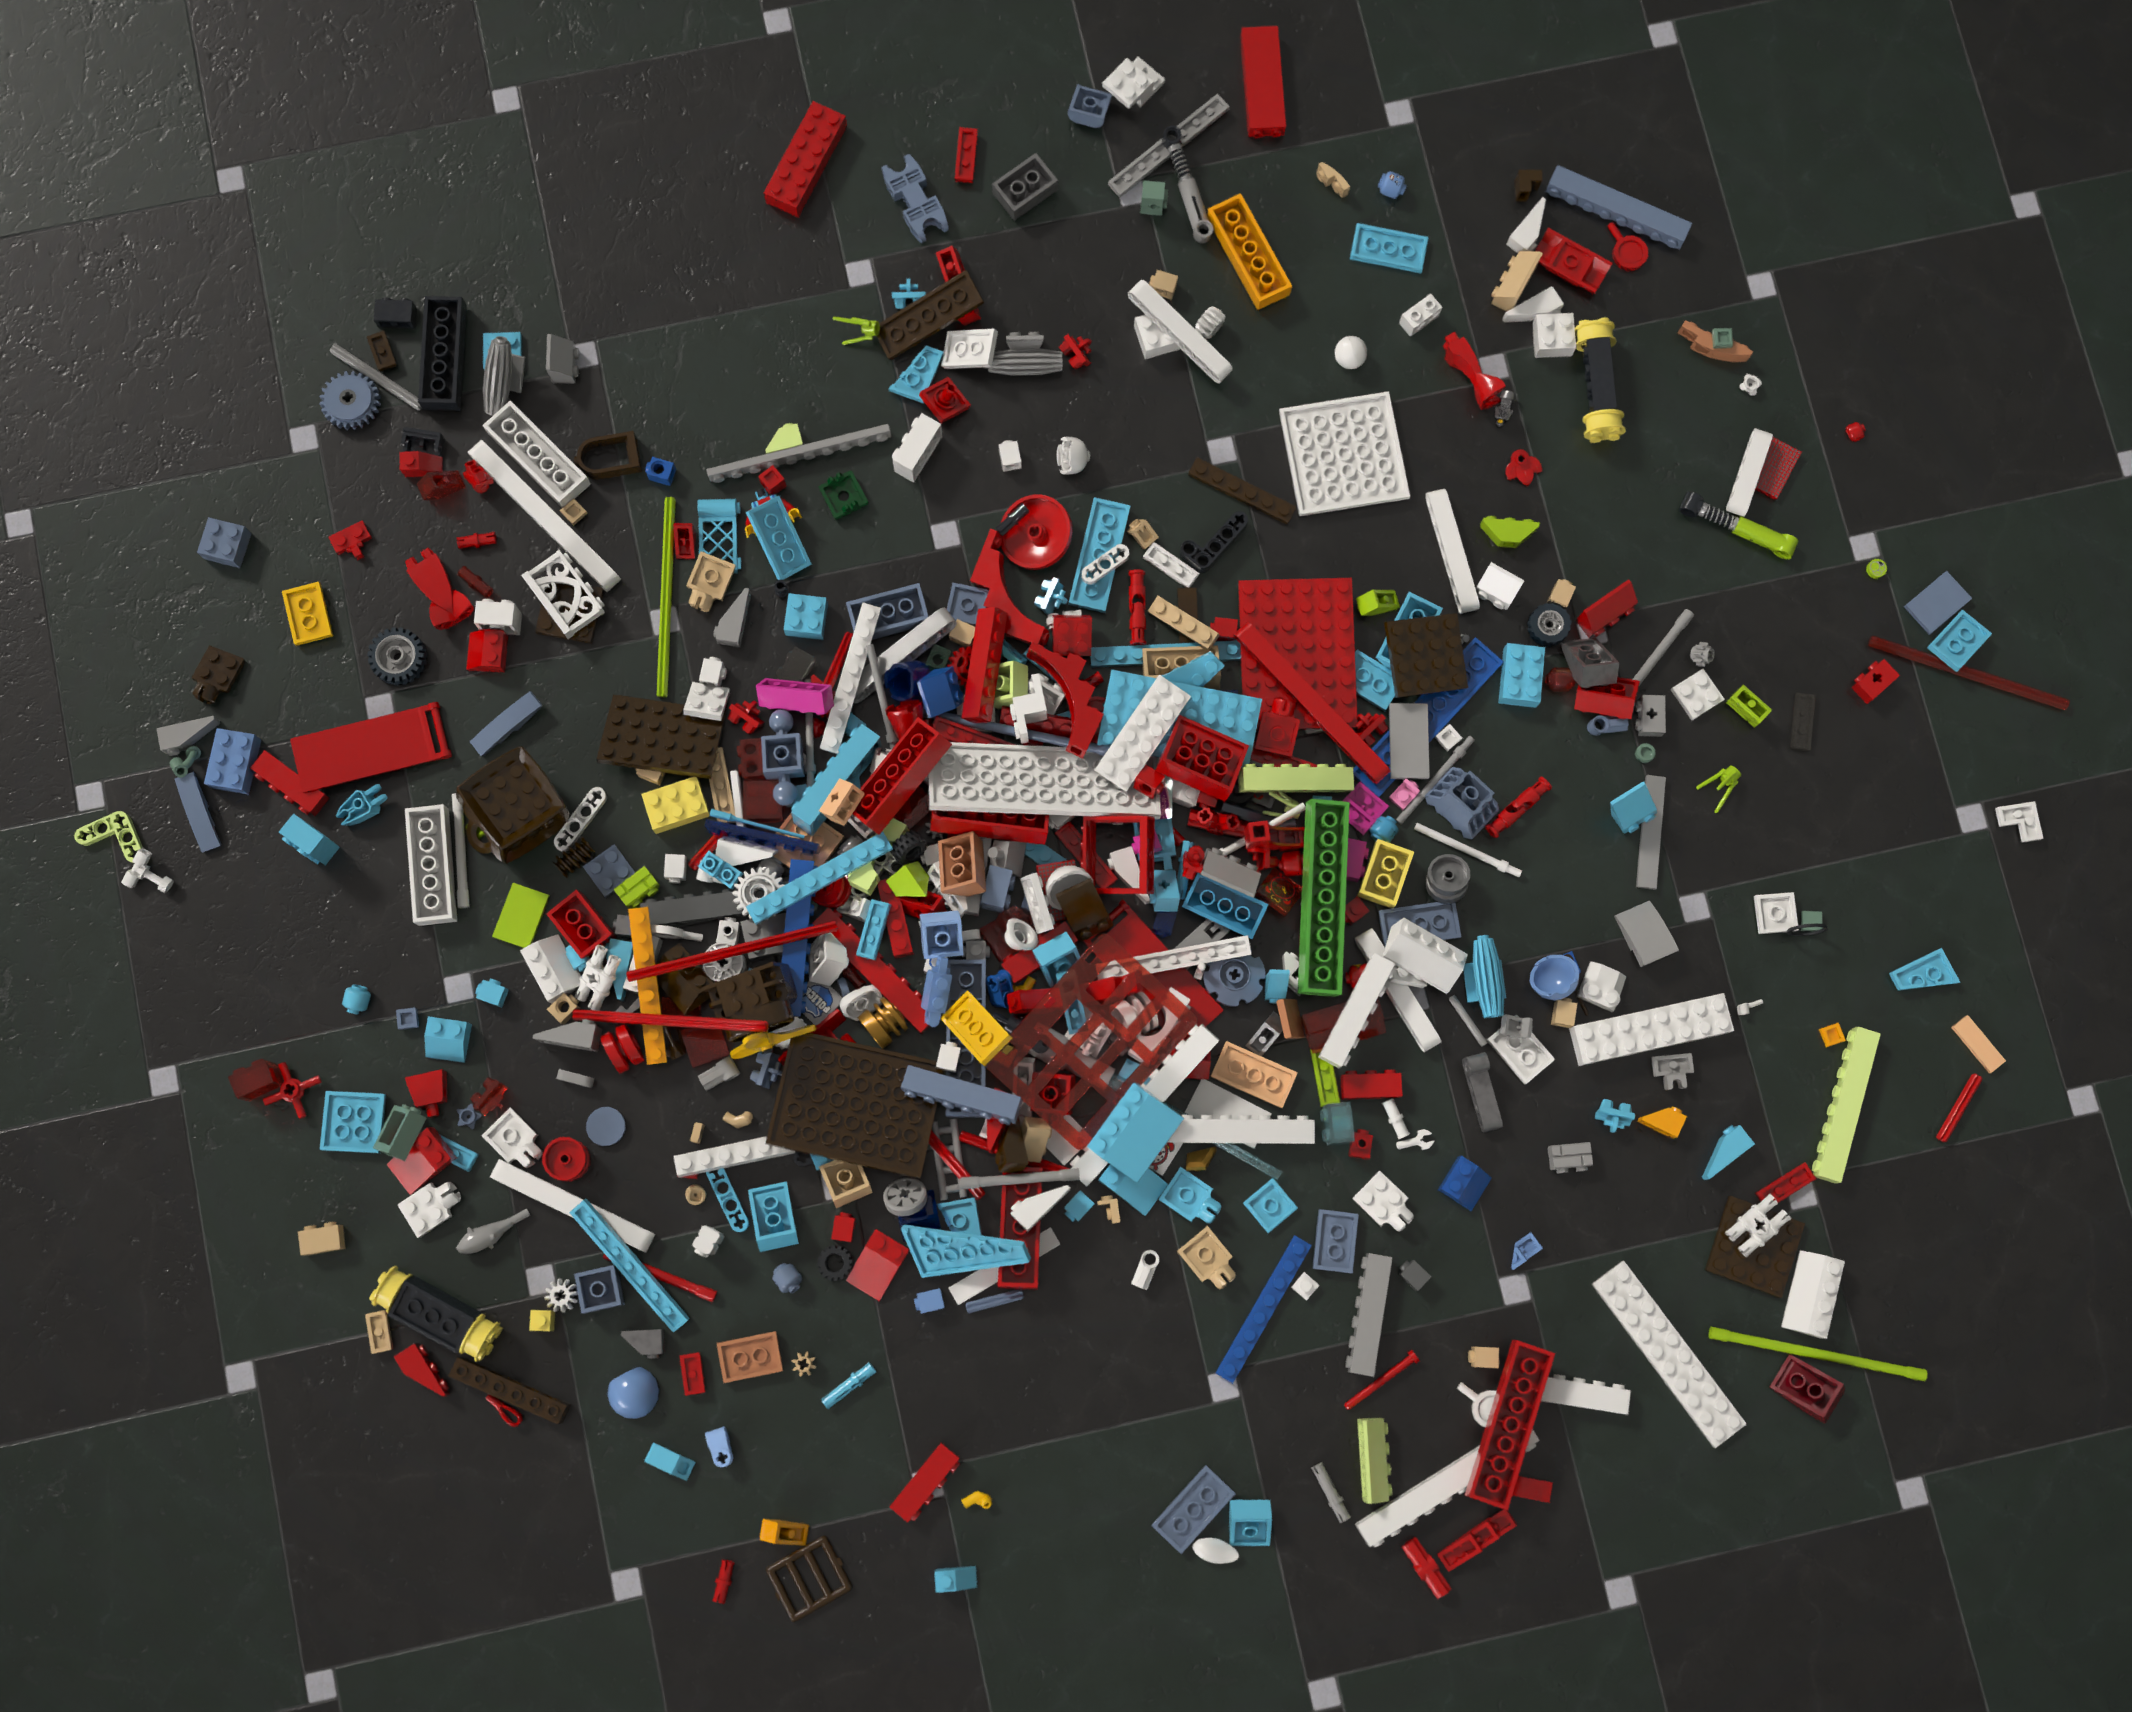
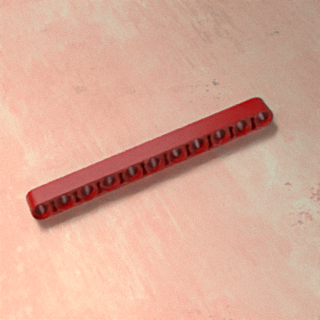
M1246 622L1233 634L1245 650L1373 783L1378 784L1391 772L1383 760L1251 623Z

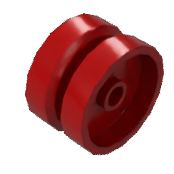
M625 1023L615 1029L618 1040L609 1031L600 1036L608 1057L620 1074L629 1070L630 1065L627 1057L634 1065L645 1061L637 1039Z
M559 1137L552 1140L546 1146L542 1155V1164L545 1171L551 1177L564 1182L575 1181L587 1172L590 1165V1154L582 1142L570 1137ZM568 1156V1161L566 1163L563 1162L564 1159H566Z

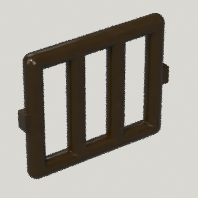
M821 1536L766 1568V1572L776 1590L775 1595L778 1601L781 1600L792 1622L802 1619L852 1590V1585L841 1566L843 1562L840 1557L837 1558L826 1536ZM820 1546L823 1547L842 1584L840 1588L833 1592L811 1552ZM805 1556L825 1595L815 1602L794 1564L795 1560ZM787 1566L807 1605L797 1612L776 1574V1571Z

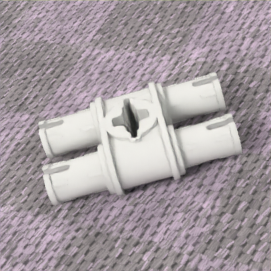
M596 945L591 959L586 962L587 966L583 975L579 978L580 985L575 994V998L578 1000L586 1001L592 989L594 994L588 1008L600 1011L603 1000L609 996L611 985L616 980V970L621 962V958L618 956L610 955L606 966L603 967L602 962L608 949L602 945Z
M1770 1194L1758 1205H1752L1751 1209L1743 1216H1739L1738 1222L1725 1232L1733 1242L1745 1231L1750 1234V1238L1738 1247L1740 1252L1743 1251L1742 1254L1745 1257H1748L1757 1247L1764 1246L1765 1242L1778 1234L1779 1228L1791 1220L1789 1215L1786 1216L1788 1213L1784 1210H1781L1771 1220L1767 1219L1766 1213L1778 1204L1777 1200L1773 1201L1774 1197ZM1756 1222H1760V1229L1755 1228L1757 1226Z

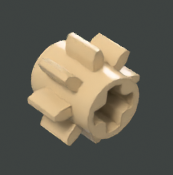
M806 1352L803 1357L800 1353H797L799 1358L792 1360L793 1363H796L793 1371L799 1370V1376H802L804 1372L811 1375L810 1369L816 1368L815 1365H812V1361L816 1358L810 1359L808 1357L809 1352ZM807 1359L806 1363L809 1364V1367H805L803 1370L799 1362Z

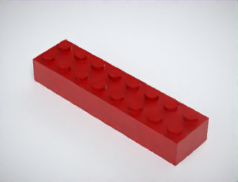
M1512 1340L1465 1492L1466 1496L1508 1510L1555 1353L1518 1340Z

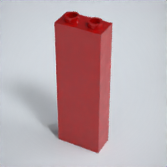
M1278 26L1244 27L1241 30L1240 39L1248 137H1279L1285 134L1286 120Z

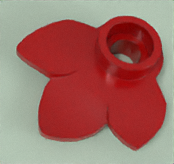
M1522 449L1512 453L1511 462L1506 467L1507 479L1511 480L1517 477L1525 486L1530 485L1534 473L1542 472L1539 460L1536 457L1529 456ZM1519 455L1523 457L1522 462L1518 460Z

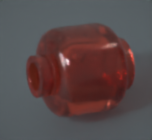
M1552 668L1545 678L1546 685L1549 686L1552 692H1568L1575 685V680L1569 668Z

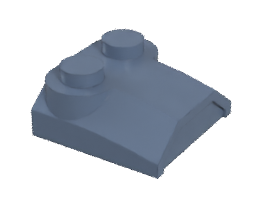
M1077 84L1068 110L1069 118L1075 123L1094 128L1103 126L1112 94Z

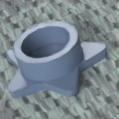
M470 1104L466 1109L457 1110L460 1118L458 1126L467 1125L474 1129L475 1121L482 1117L480 1113L475 1112L473 1104Z

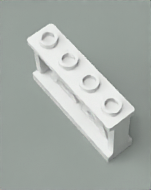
M558 550L551 557L529 572L526 571L521 576L567 639H569L581 628L600 615H603L605 612L602 607L605 605L599 597L595 598L592 595L594 590L588 582L583 583L581 580L583 575L577 567L572 568L570 565L572 560L567 553L562 554ZM555 563L563 564L564 571L559 572L557 567L555 569L556 576H552V566ZM547 570L548 576L534 580L535 577ZM569 571L572 573L575 579L567 577ZM555 583L574 587L572 605L564 601L551 604L550 601L553 600L557 592ZM549 584H552V591L546 593L545 589L547 587L550 588ZM582 588L588 596L582 597ZM585 602H590L593 605L592 611L588 614L578 611L579 607L583 610L588 609L584 607ZM561 606H566L570 610L568 612V610L565 609V612L561 613L559 609ZM575 615L581 617L580 620L568 627Z

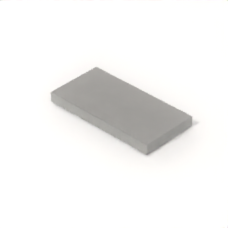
M1390 703V779H1429L1428 703Z

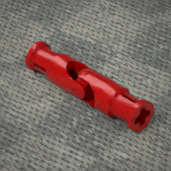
M1139 569L1129 571L1131 586H1129V610L1132 613L1129 620V630H1131L1130 646L1146 645L1144 640V630H1146L1144 614L1146 610V592L1143 583L1145 571ZM1133 598H1138L1141 600V602H1136L1132 604Z
M1539 777L1538 782L1532 787H1528L1517 799L1503 809L1490 825L1487 824L1485 826L1486 831L1493 838H1498L1500 832L1505 828H1509L1536 804L1546 791L1552 789L1550 783L1544 777Z

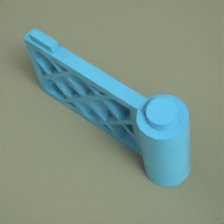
M736 499L698 500L699 554L702 551L712 555L720 548L725 553L722 560L729 557L733 564L736 565L734 574L738 573V570L741 569V558H737V514L741 513L740 502H737ZM703 522H711L716 527L707 534L703 530ZM725 522H732L733 529L726 534L720 527ZM718 529L725 535L719 543L711 538ZM727 538L733 543V547L728 552L721 547V544ZM708 539L716 545L709 553L703 547V544Z

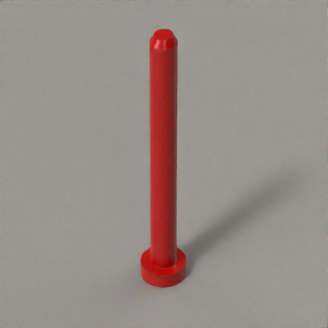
M1410 1350L1408 1357L1344 1404L1345 1408L1350 1410L1410 1364L1420 1362L1416 1354Z

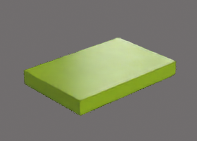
M512 883L492 937L522 948L531 945L550 895Z

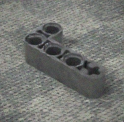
M1484 1052L1463 1058L1464 1072L1482 1132L1502 1128L1501 1115L1488 1073L1490 1063L1487 1054Z

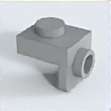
M1504 1015L1502 1016L1500 1034L1516 1038H1530L1533 1029V1019Z

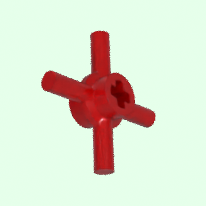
M286 1062L280 1063L278 1066L284 1083L281 1085L280 1092L263 1098L265 1106L281 1099L293 1102L298 1118L302 1119L306 1117V1113L300 1099L303 1097L305 1089L321 1083L322 1080L319 1075L303 1082L292 1079ZM292 1087H295L293 1094H290L289 1092L292 1090Z

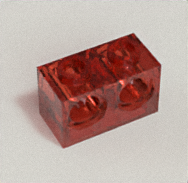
M761 738L740 740V746H737L738 757H741V764H738L739 776H742L744 781L766 779L763 774ZM749 747L756 748L753 754L746 753ZM756 765L757 770L754 773H749L747 771L749 766Z

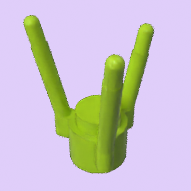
M842 317L832 318L835 321L861 325V331L866 335L843 341V345L873 340V336L879 335L880 325L878 321H869L855 317L851 319Z
M1729 766L1727 769L1723 768L1719 773L1696 786V789H1700L1722 776V782L1717 787V790H1720L1725 785H1728L1729 788L1715 809V813L1719 812L1733 788L1738 784L1737 780L1741 777V773L1734 766Z

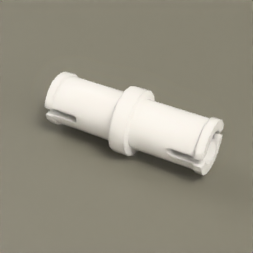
M1394 1098L1383 1102L1382 1105L1389 1117L1388 1121L1392 1123L1398 1139L1409 1135L1410 1133L1402 1119L1404 1116L1400 1114Z

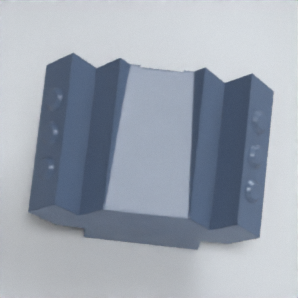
M1452 767L1425 795L1427 804L1435 806L1436 813L1447 819L1454 829L1461 830L1463 838L1473 839L1499 811L1498 803L1492 796L1494 792L1471 771L1465 773L1461 768Z

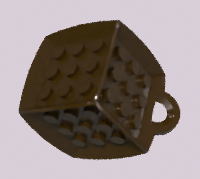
M522 746L486 764L462 782L456 789V798L462 805L464 813L469 820L466 829L469 843L480 853L492 852L504 864L521 857L539 846L559 831L569 820V811L559 793L541 767ZM478 827L489 840L488 843H483L478 839L476 834Z

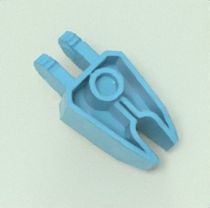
M380 784L372 786L367 791L356 790L340 806L336 817L344 818L348 815L341 823L342 826L359 824L379 814V805L388 799L386 794L374 798L373 795L381 790Z

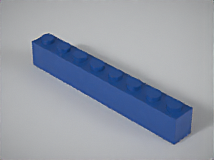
M791 859L789 883L818 866H814V861ZM816 892L786 908L784 933L813 926V924H809L810 916H814V904H811V896L815 897ZM808 938L783 944L782 963L789 965L797 991V999L791 1004L793 1014L797 1017H801V1013H805L806 1001H802L803 993L807 994L808 982H804L805 974L809 973V963L806 962V955H810L811 943H807Z

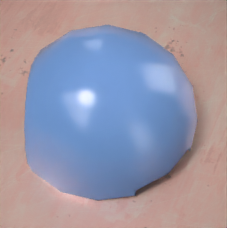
M1549 955L1541 958L1534 964L1535 966L1530 973L1529 981L1534 991L1542 998L1550 1000L1566 998L1577 988L1579 983V969L1576 962L1564 955Z
M637 1367L612 1380L609 1383L607 1395L609 1403L616 1413L625 1418L637 1419L646 1416L653 1410L658 1401L659 1388L656 1379L649 1371L642 1367Z

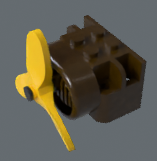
M770 962L701 987L703 992H709L712 1002L709 1006L710 1009H714L716 1018L768 1022L767 1032L725 1030L729 1042H743V1044L730 1052L732 1059L744 1058L761 1051L762 1054L771 1053L774 1051V1045L816 1030L815 1025H809L789 1031L769 1033L783 1028L795 1020L791 1004L797 999V991L788 964Z

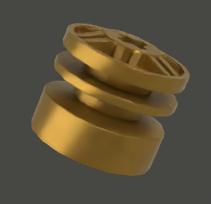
M882 997L879 999L884 1006L882 1009L876 1003L873 1004L877 1011L875 1015L866 1010L857 1018L878 1045L884 1049L892 1042V1038L889 1035L891 1031L897 1036L901 1035L896 1028L898 1025L904 1031L909 1028L905 1023L904 1017L894 1004Z

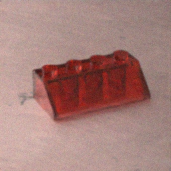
M1378 998L1375 1002L1378 1005L1374 1013H1369L1366 1019L1369 1021L1364 1032L1360 1030L1357 1036L1360 1038L1359 1041L1386 1033L1383 1011ZM1347 1002L1302 1015L1301 1022L1312 1054L1321 1053Z

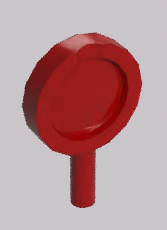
M1613 222L1610 223L1607 227L1617 240L1612 251V258L1615 264L1626 271L1639 269L1644 265L1648 257V248L1645 242L1636 236L1623 237Z

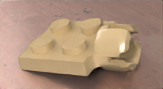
M700 551L686 585L692 589L689 604L696 609L699 607L701 611L708 612L714 600L722 601L736 565Z
M1208 1226L1177 1251L1201 1282L1209 1279L1218 1289H1222L1227 1286V1283L1221 1277L1222 1274L1229 1282L1236 1277L1235 1272L1228 1263L1233 1256Z

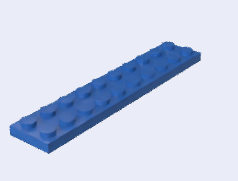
M1476 637L1463 650L1468 688L1423 694L1415 701V703H1428L1429 743L1503 664V661ZM1388 731L1372 750L1390 768V737ZM1357 765L1353 768L1354 778L1362 782L1378 797L1395 781V779H1390L1389 773L1378 784H1375Z

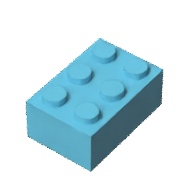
M1506 644L1503 649L1502 658L1503 664L1499 691L1500 704L1534 708L1541 702L1545 647Z
M295 814L289 818L279 831L284 836L282 838L283 841L316 864L321 862L326 865L340 848Z

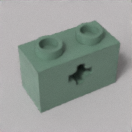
M1143 181L1140 214L1162 216L1163 209L1167 207L1168 190L1165 189V182Z

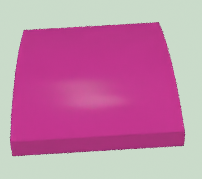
M1359 782L1354 790L1343 800V802H1350L1349 823L1363 835L1389 807L1388 804L1376 796L1362 782Z

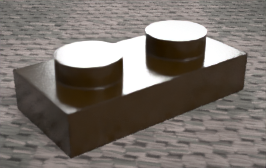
M385 331L367 336L379 372L396 367L397 363Z

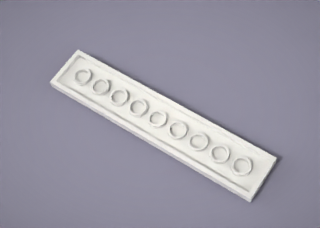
M1621 1261L1592 1283V1286L1714 1448L1718 1447L1746 1425V1422L1625 1261Z

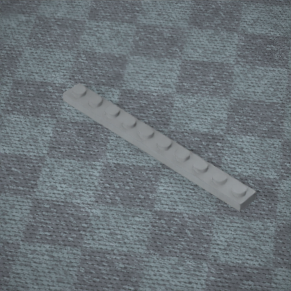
M885 424L706 470L710 482L718 483L724 481L725 478H738L749 472L752 474L758 473L761 469L769 468L772 465L777 468L781 464H794L797 460H810L817 455H830L833 451H846L857 445L866 446L873 441L882 442L891 437L889 425Z

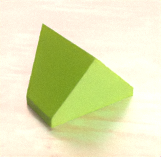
M919 861L904 865L887 879L886 883L896 897H927L929 876Z

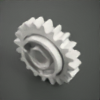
M759 867L757 873L751 868L750 875L744 871L745 878L738 877L741 884H734L738 891H733L732 894L738 898H735L733 902L735 904L740 903L736 908L738 911L744 909L742 915L746 916L749 913L746 906L761 899L755 897V893L758 890L765 891L764 896L783 887L784 884L779 885L783 880L781 877L776 879V872L770 875L769 868L766 869L765 873H763L761 867Z

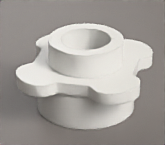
M1747 374L1744 377V382L1740 384V389L1749 392L1753 396L1757 393V388L1761 386V380L1756 376Z

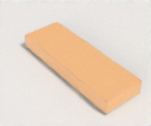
M1968 1015L1951 1027L1988 1073H1992L2006 1061Z

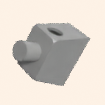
M994 840L992 847L988 850V856L990 857L989 865L1013 870V876L1021 877L1026 843Z

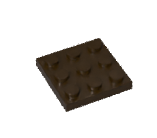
M555 583L557 592L553 600L550 601L551 604L564 601L572 605L574 587ZM549 584L550 588L547 587L545 589L546 593L552 591V584ZM591 586L594 590L592 595L595 598L599 597L602 601L604 589ZM582 588V597L588 596ZM585 602L584 607L588 609L583 610L579 607L578 611L588 614L592 611L593 605L590 602ZM541 604L535 632L537 634L567 639L543 604ZM561 606L559 611L561 613H564L565 609H567L568 612L570 609L566 606ZM575 615L568 627L580 620L581 617ZM598 617L574 633V636L568 640L592 644Z

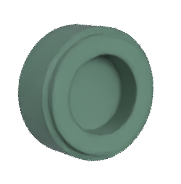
M1648 743L1641 744L1635 751V756L1641 763H1649L1656 754L1654 747Z

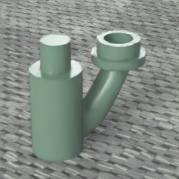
M190 746L186 749L187 759L185 761L179 757H175L170 761V767L175 776L182 778L187 775L188 768L201 755V751L197 746Z

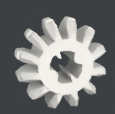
M1214 306L1209 307L1198 320L1195 330L1206 339L1212 338L1222 326L1225 315Z
M558 1279L557 1284L551 1282L550 1285L553 1289L546 1288L545 1290L550 1293V1296H545L544 1299H551L547 1306L552 1307L554 1305V1312H558L561 1309V1312L565 1313L566 1306L570 1310L573 1309L571 1302L578 1303V1300L573 1298L574 1295H578V1292L572 1291L576 1288V1284L569 1286V1279H566L564 1284L562 1279ZM564 1291L565 1299L559 1300L558 1293Z

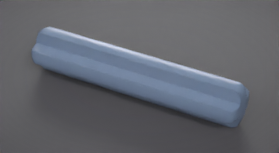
M1021 1289L967 1302L966 1309L968 1313L1022 1300L1024 1298Z

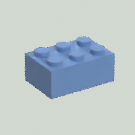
M217 728L204 784L212 789L249 795L254 774L250 767L257 760L261 739L255 734Z

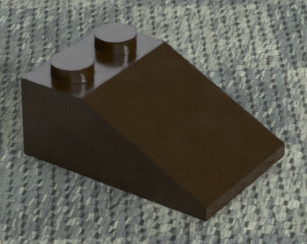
M1091 878L1055 894L1079 942L1087 940L1114 926Z

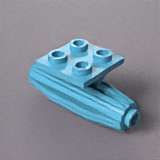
M1489 935L1477 936V940L1474 941L1473 963H1466L1463 970L1467 1002L1479 1001L1484 1018L1504 1016V999H1506L1502 962L1499 959L1493 938H1489Z

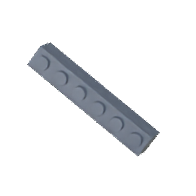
M910 1065L907 1067L901 1085L906 1096L912 1098L920 1096L929 1103L941 1102L944 1107L951 1109L955 1106L968 1114L976 1112L985 1119L997 1118L1000 1123L1010 1125V1122L1016 1124L1023 1102L1022 1098L1016 1095Z

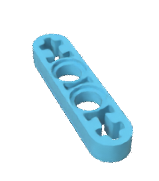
M725 1169L718 1170L719 1177L724 1175L725 1178L719 1179L715 1183L713 1180L717 1179L714 1173L710 1174V1171L706 1172L731 1228L736 1232L747 1230L749 1220ZM725 1182L728 1184V1191L723 1194L719 1193L718 1185ZM729 1200H734L737 1203V1208L734 1211L726 1209V1203ZM741 1211L738 1217L740 1220H745L742 1229L735 1227L737 1220L735 1217L731 1219L730 1215Z

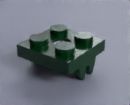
M852 470L844 474L837 473L836 477L833 478L831 476L826 483L818 486L835 521L869 504ZM842 491L848 492V500H839V493Z

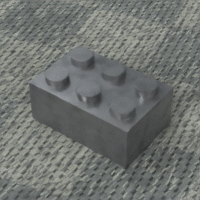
M1036 153L992 183V194L1014 221L1058 190L1057 178Z

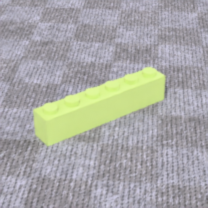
M1245 764L1240 769L1238 775L1239 793H1269L1270 791L1273 793L1350 792L1354 790L1353 767H1346V764H1336L1335 767H1328V764H1318L1317 767H1310V764H1300L1299 767H1292V764H1282L1281 767H1274V764H1263L1262 767H1256V764Z

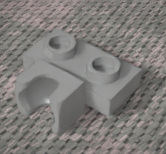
M1692 1053L1651 1057L1654 1077L1663 1076L1665 1090L1673 1088L1674 1080L1678 1083L1680 1089L1687 1088L1686 1074L1694 1073Z

